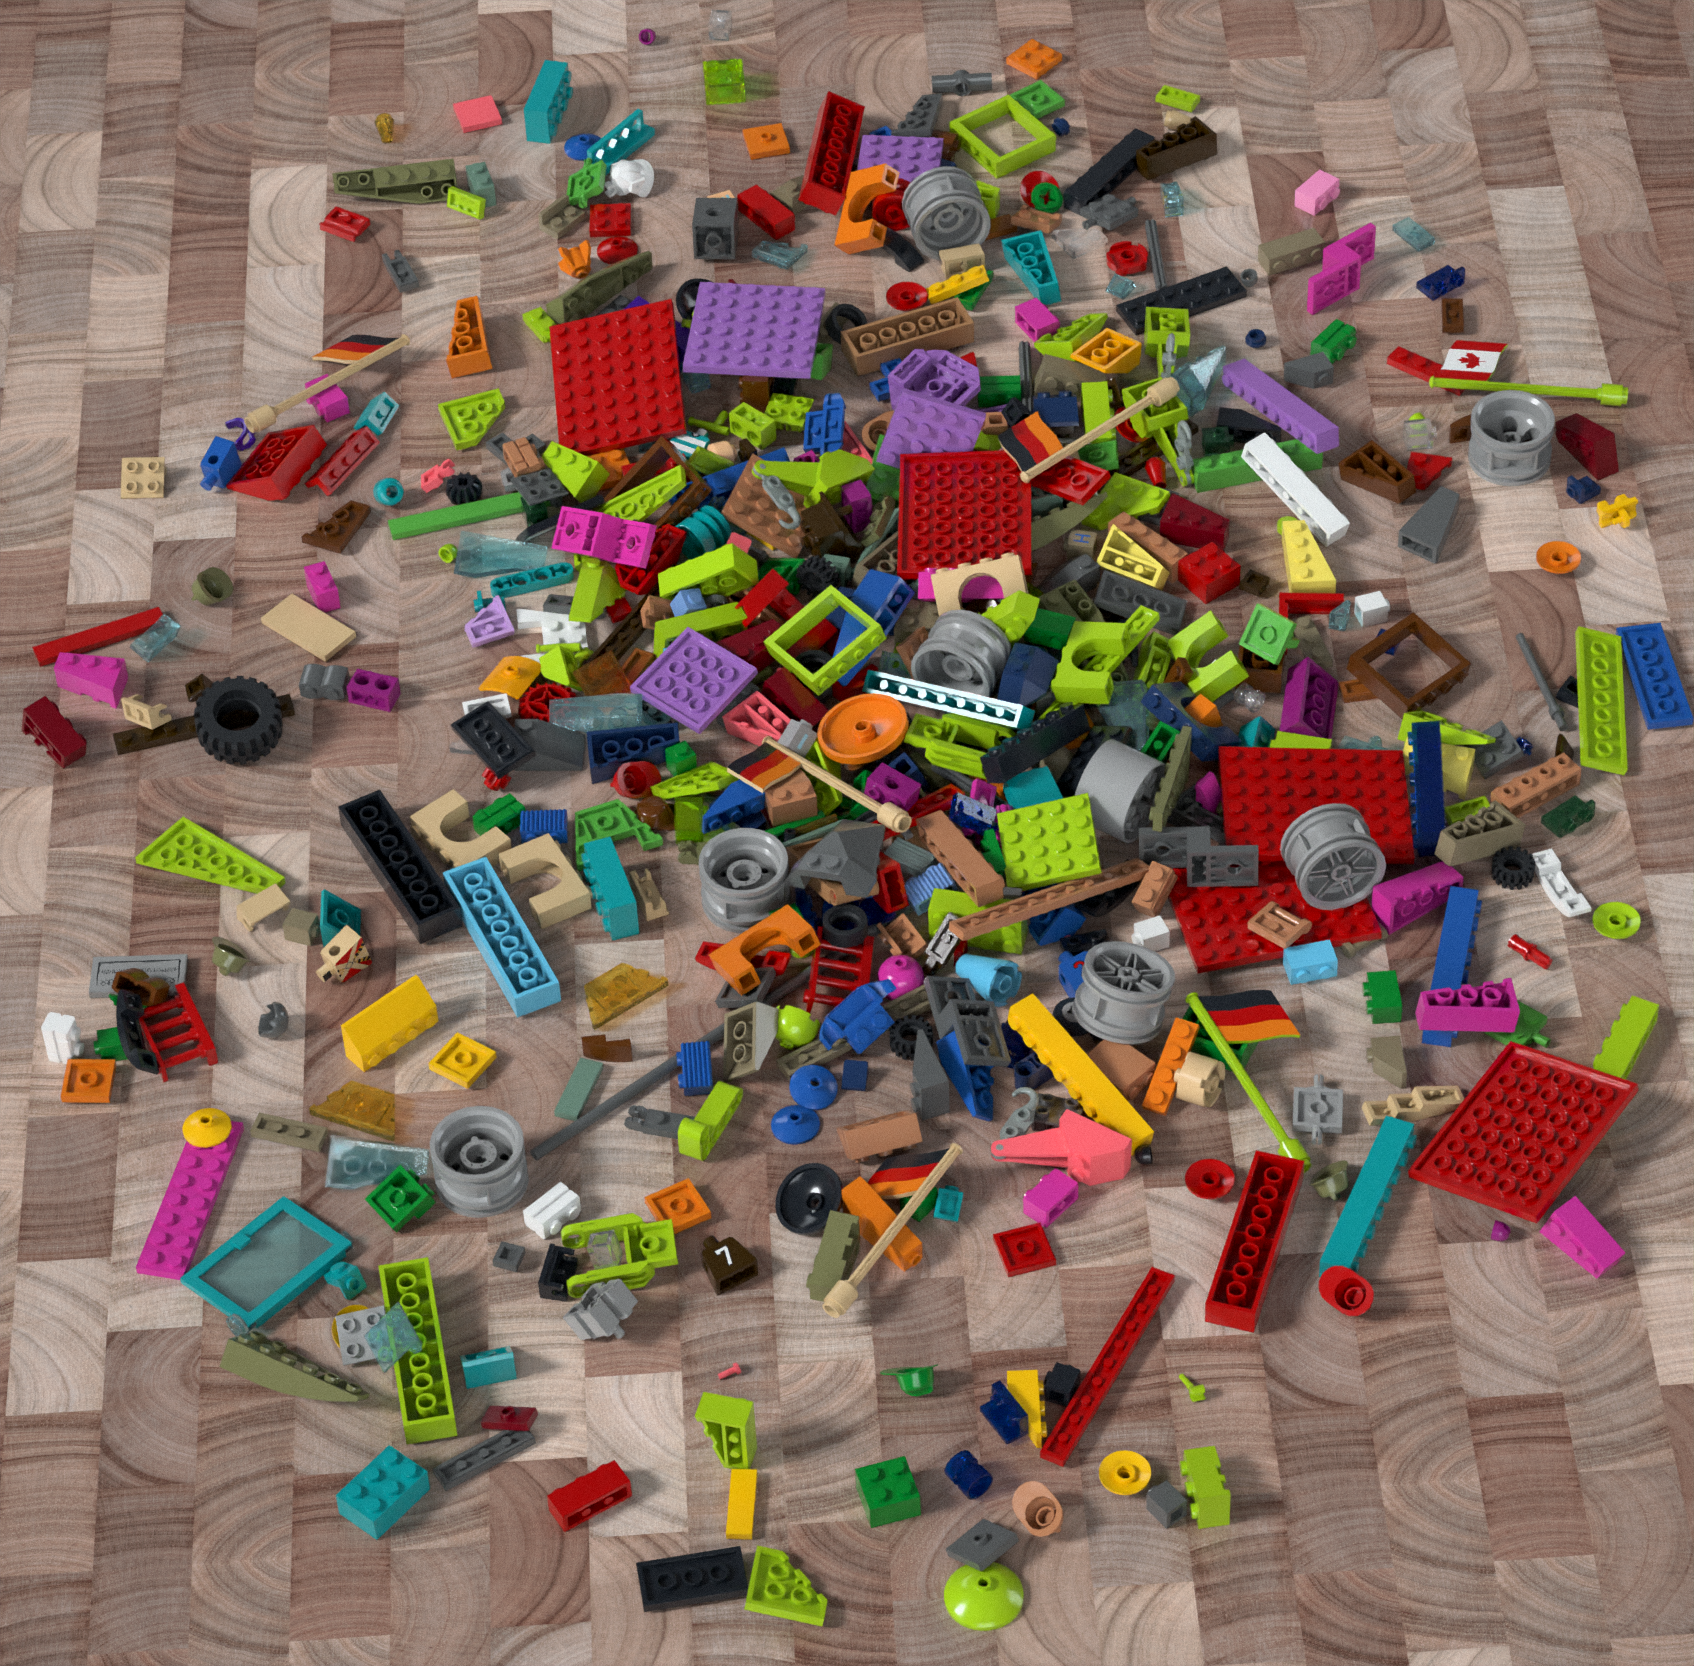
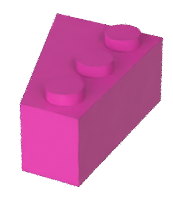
M1576 1196L1555 1210L1539 1231L1596 1279L1615 1266L1625 1255V1251Z

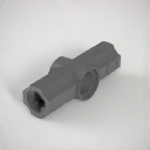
M958 70L953 75L932 76V93L954 92L958 96H966L971 91L992 90V73L970 74L966 70Z

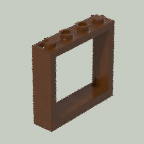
M661 436L606 495L604 500L607 502L649 481L670 457L678 466L681 465L685 469V474L693 483L654 524L657 526L656 529L662 528L666 524L675 527L682 522L707 497L712 488L676 446Z
M1413 612L1351 654L1346 669L1403 719L1404 713L1421 710L1426 705L1430 706L1436 701L1437 697L1449 693L1454 685L1463 683L1464 679L1469 676L1468 671L1471 663ZM1413 634L1444 661L1451 670L1407 699L1371 667L1369 663Z

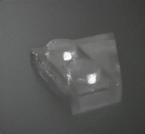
M1092 227L1088 230L1086 228L1052 231V238L1072 259L1108 245V238L1097 227Z

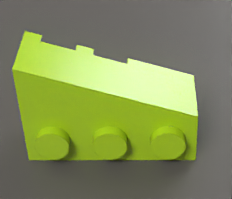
M1107 381L1085 382L1081 384L1080 405L1083 410L1084 435L1114 417V408L1109 406V402H1113L1112 389H1108ZM1115 427L1091 441L1090 444L1116 440Z
M553 441L542 455L545 465L551 469L554 475L580 503L595 497L610 475L598 461Z
M1019 590L1001 600L999 605L988 607L987 611L980 615L991 620L1003 631L1013 649L1014 644L1018 643L1034 621L1040 599Z
M703 1392L695 1418L697 1422H702L705 1429L703 1432L706 1437L712 1439V1448L723 1467L729 1469H750L757 1450L754 1402L744 1398H733Z

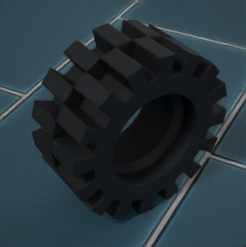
M819 555L808 558L796 571L798 572L796 578H799L797 581L798 585L802 584L801 589L803 591L806 589L807 595L812 593L813 598H816L830 585L836 588L839 579H837L839 574L834 572L836 567H831L830 564L832 562L830 560L826 562L825 557L820 559ZM814 573L820 577L821 581L814 575Z
M1509 846L1508 850L1504 847L1501 849V852L1497 851L1495 853L1491 874L1492 879L1496 880L1497 885L1502 883V888L1504 889L1510 886V890H1514V887L1517 886V889L1520 890L1522 885L1527 887L1533 881L1535 859H1533L1531 853L1528 854V850L1524 849L1521 851V847L1513 850V846ZM1507 866H1517V867H1519V868H1521V869H1520V870H1509V869H1507V868H1505V867H1507Z
M907 1015L904 1016L903 1021L898 1018L896 1020L897 1024L891 1025L892 1028L889 1031L891 1051L895 1052L898 1058L902 1055L903 1060L911 1057V1061H914L916 1040L908 1041L903 1039V1037L908 1035L917 1036V1032L920 1029H923L933 1048V1028L928 1021L924 1022L923 1017L917 1020L916 1015H912V1019H908Z

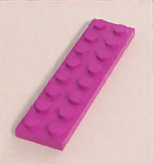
M231 1121L232 1129L229 1136L216 1146L201 1148L193 1146L186 1141L136 1265L138 1274L180 1280L189 1271L244 1131L243 1122Z

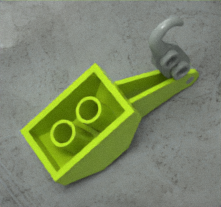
M1146 307L1144 354L1156 357L1158 378H1174L1176 359L1187 357L1190 344L1188 309Z
M1159 377L1122 389L1123 402L1126 409L1146 397L1147 389L1163 378ZM1176 395L1161 406L1153 404L1147 406L1131 416L1130 421L1133 429L1142 439L1152 436L1155 438L1177 474L1181 485L1184 487L1195 482L1191 466L1194 463L1189 449L1192 448V435L1186 422L1188 420L1187 407ZM1165 431H1168L1169 436H1170L1171 441H1172V444H1173V446H1174V449H1173V447H1172V445H1171V443H1170V441H1169V439H1168V437H1167Z
M838 449L822 454L819 458V463L758 460L752 468V474L754 477L763 480L762 486L776 506L791 516L793 519L791 524L784 522L782 519L779 520L781 526L791 530L799 527L801 517L796 510L794 498L788 490L804 495V505L806 508L821 502L819 494L821 491H823L831 505L842 502V485L862 480L865 485L875 468L868 459Z

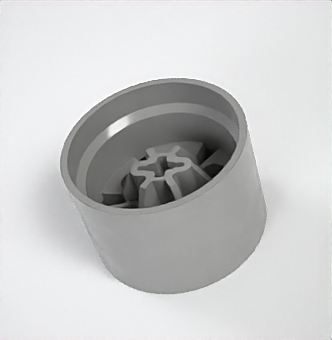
M1110 739L1102 744L1092 756L1081 776L1075 796L1085 793L1089 794L1094 827L1130 844L1139 837V828H1146L1151 822L1149 820L1150 810L1152 806L1155 807L1156 792H1160V781L1162 777H1165L1166 764L1115 739Z

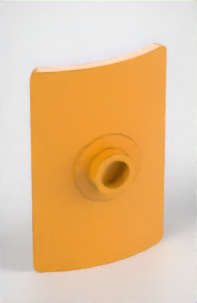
M521 656L504 657L478 689L480 691L488 690L507 693V695L518 700L541 672V664Z

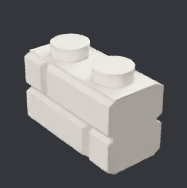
M54 1012L48 1013L41 1030L49 1061L58 1063L62 1061L63 1064H67L68 1059H78V1057H81L84 1052V1043L80 1042L81 1029L77 1027L75 1017L70 1015L61 1016V1014Z
M559 1182L523 1210L525 1224L542 1239H546L551 1234L555 1235L567 1221L578 1217L581 1211L580 1198L562 1182Z

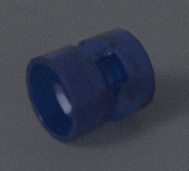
M969 1450L960 1451L955 1454L944 1469L947 1477L955 1485H958L960 1491L969 1500L982 1496L993 1482V1476L983 1465L978 1464V1460Z

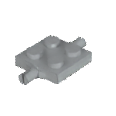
M1318 1074L1314 1076V1086L1307 1088L1294 1087L1292 1131L1312 1132V1144L1316 1145V1137H1318V1145L1322 1144V1133H1342L1343 1089L1324 1087V1076L1321 1074L1319 1082Z

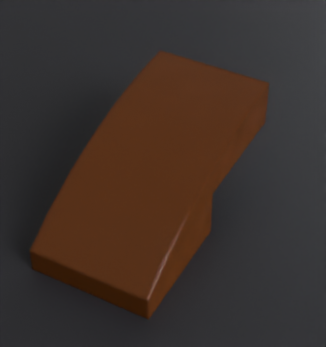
M1471 414L1458 419L1450 425V444L1470 441Z
M605 1034L581 1037L583 1055L587 1058L605 1062H633L630 1039L606 1041Z

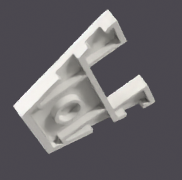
M516 609L518 629L542 627L544 645L581 643L582 648L588 647L585 622L569 621L568 614ZM548 652L522 655L521 657H526L540 663L539 658Z

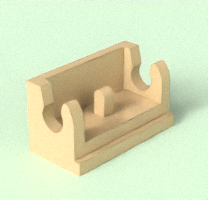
M979 243L939 251V256L942 260L941 269L945 279H949L956 274L960 275L969 271L972 267L983 264L986 269L985 253Z
M139 694L121 699L125 719L153 730L172 720L171 714L160 713L161 709L167 707L165 704L149 706L137 701L143 697Z
M646 868L644 871L645 876L639 878L636 870L629 872L631 890L646 920L649 921L668 915L669 911L666 903L661 897L650 871Z
M275 883L237 905V919L250 932L254 929L252 926L279 909L283 911L288 910L290 900Z

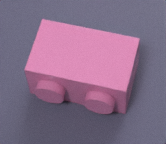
M1319 169L1295 190V207L1315 216L1318 212L1324 210L1333 199L1335 200L1340 193L1339 179Z

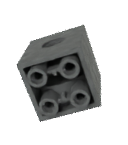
M696 198L692 221L694 259L736 258L739 236L737 198Z

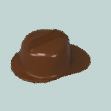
M649 796L637 803V809L634 812L637 815V819L642 823L648 824L651 830H676L681 828L687 821L686 811L682 807L666 803L658 796Z

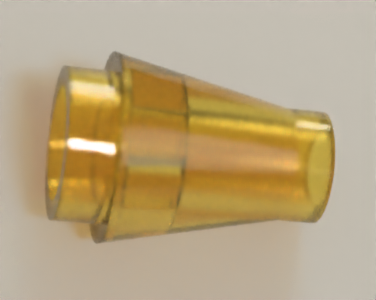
M379 114L374 124L381 137V141L386 144L393 141L394 119L390 114Z

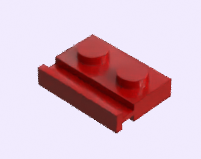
M337 206L324 218V222L319 223L320 230L355 242V238L359 237L371 225L370 218Z

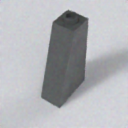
M1440 486L1399 530L1398 547L1436 564L1458 513L1460 494Z

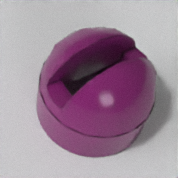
M650 28L643 29L639 33V40L644 45L651 44L656 39L655 32Z
M1495 1220L1491 1240H1507L1510 1234V1227L1504 1222Z

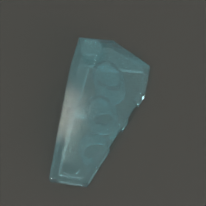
M1223 345L1208 352L1204 358L1201 356L1197 357L1194 363L1190 361L1185 363L1172 374L1180 388L1177 396L1187 407L1188 415L1191 417L1198 411L1203 410L1223 370V366L1226 363V347Z
M461 531L454 574L478 578L544 567L548 546Z
M1142 679L1113 682L1114 691L1110 703L1096 704L1098 710L1108 726H1131L1134 733L1126 745L1141 751L1149 739V727L1146 725V717L1149 716V710L1140 702L1148 692L1146 684Z
M616 693L549 700V723L584 733L588 731L642 726V694Z
M330 1135L325 1187L350 1190L362 1186L380 1184L399 1165L406 1171L411 1168L418 1176L427 1173L429 1149Z

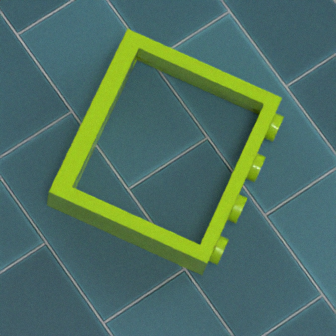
M1010 95L999 98L949 122L950 132L958 133V138L961 140V148L996 179L1056 151L1057 139L1055 133L1044 126L1041 121L1037 120ZM1008 114L1037 140L999 157L970 131Z
M830 585L763 642L774 659L819 696L887 638L879 623ZM838 606H841L863 624L867 630L815 674H812L790 656L786 650Z

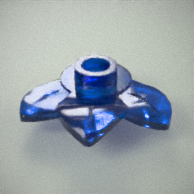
M866 898L859 905V908L865 911L867 915L868 926L878 923L883 924L896 917L895 912L886 913L873 898Z

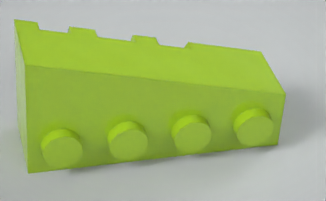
M737 601L655 622L653 654L656 655L657 659L663 653V648H668L687 627L716 643L747 630L748 626L744 627L742 621L748 617L742 608L735 609V606L738 604Z

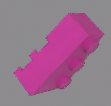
M60 652L54 666L58 687L78 695L86 694L91 696L96 702L101 700L109 703L110 707L117 709L128 680L124 658Z

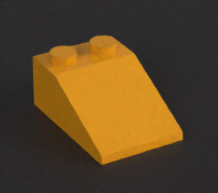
M1106 328L1074 351L1070 358L1103 373H1129L1140 364L1142 343Z

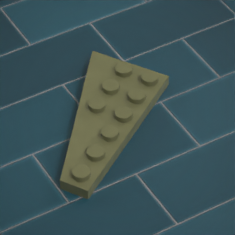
M1183 726L1180 735L1176 734L1175 749L1171 748L1170 763H1166L1165 777H1162L1160 781V792H1156L1155 807L1152 806L1150 810L1149 820L1153 821V831L1162 832L1167 823L1168 816L1171 815L1172 809L1175 808L1181 796V791L1185 789V783L1189 781L1192 727Z

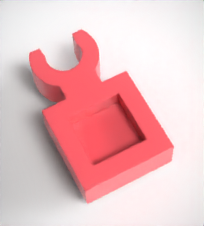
M447 459L441 466L437 464L421 475V488L426 493L432 489H437L443 483V478L455 473V470L452 468L455 464L450 459Z

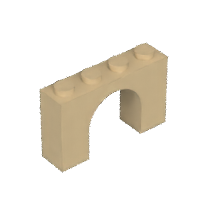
M1007 553L1001 555V559L997 560L985 558L979 560L980 564L971 565V563H963L957 565L958 569L949 570V568H941L936 570V574H931V580L939 617L951 610H963L961 601L963 589L969 581L979 576H989L998 580L1002 587L1004 598L1019 590L1029 594L1021 557L1014 553Z
M454 789L410 816L411 834L416 839L419 838L429 851H434L444 864H448L452 868L483 857H487L493 867L500 863L499 853L512 848L511 839L496 826L469 842H455L445 837V834L450 829L469 818L468 802Z
M549 833L499 853L500 869L510 884L540 873L552 874L561 879V882L555 888L529 898L531 915L540 929L592 908V892L590 887L584 885L580 872L573 869L568 855L564 856L557 840L554 841Z

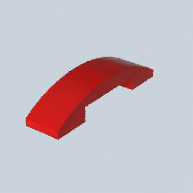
M703 941L695 957L696 962L716 971L709 954L724 944ZM769 950L766 956L755 955L750 963L754 968L773 967L776 976L784 974L792 956L791 953Z

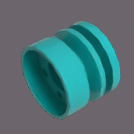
M708 505L702 506L692 513L690 517L675 526L686 531L687 535L681 552L689 560L702 556L706 552L721 548L727 544L732 533L724 516L718 510Z

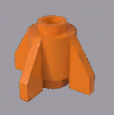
M585 240L579 247H573L569 250L564 247L558 249L563 258L558 262L560 270L578 279L588 276L591 271V245L589 240Z

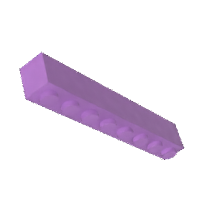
M1245 358L1223 366L1222 381L1227 388L1316 454L1339 446L1338 426Z

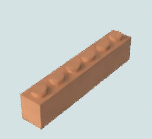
M942 810L916 819L918 838L934 857L943 864L947 872L978 907L1004 898L1003 888L1005 887L1003 877L994 871L990 862H986L982 853L974 848L971 840H967L964 837L960 828L957 829L951 817H947Z

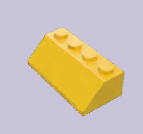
M414 975L341 1025L346 1057L363 1072L376 1066L381 1060L395 1053L400 1047L414 1040L419 1034L433 1027L439 1021L436 1004L417 975Z

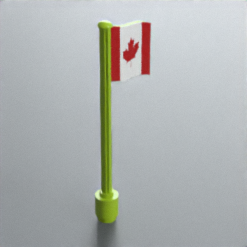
M1456 340L1449 349L1441 370L1435 378L1432 376L1429 379V386L1432 389L1433 387L1497 392L1517 390L1540 395L1596 398V400H1600V405L1610 406L1627 404L1628 387H1623V385L1602 383L1601 388L1590 389L1490 382L1489 380L1495 372L1501 354L1508 347L1506 343Z

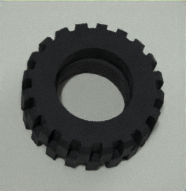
M237 676V678L233 679L226 677L222 682L217 680L212 683V688L207 687L202 692V696L198 697L196 708L194 709L198 741L208 755L212 756L214 754V759L220 762L226 760L227 764L234 765V762H240V765L247 764V761L250 760L253 762L260 760L259 757L262 755L266 757L271 753L270 748L274 749L277 746L278 739L282 735L283 726L280 702L276 698L275 692L270 688L268 689V685L260 681L257 683V679L249 677V679H244V676ZM235 710L251 711L259 717L254 725L239 731L228 730L218 724L225 714Z

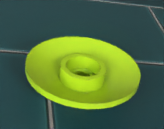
M1608 902L1600 905L1595 910L1592 919L1595 929L1603 936L1612 939H1624L1634 935L1639 930L1641 923L1639 913L1632 906L1622 902Z

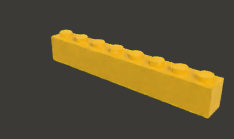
M1033 993L1010 1006L1007 1018L1010 1027L1013 1030H1017L1023 1037L1024 1043L1037 1053L1041 1063L1051 1069L1055 1079L1064 1084L1070 1096L1078 1100L1089 1117H1092L1098 1124L1131 1138V1156L1135 1154V1150L1139 1146L1151 1144L1154 1134L1152 1128Z

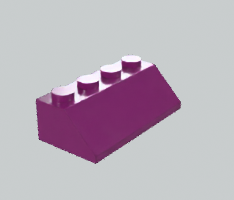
M1309 657L1288 668L1280 731L1332 739L1339 682Z

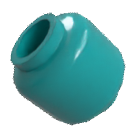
M382 478L375 484L373 495L379 504L392 506L402 500L404 488L397 479Z

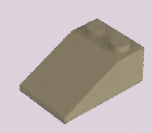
M756 1001L724 1014L723 1082L728 1083L759 1071L778 1032V1008Z

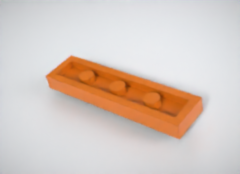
M1175 1018L1144 1098L1143 1109L1166 1116L1177 1088V1082H1174L1175 1072L1178 1068H1182L1187 1053L1191 1052L1200 1028L1199 1024Z

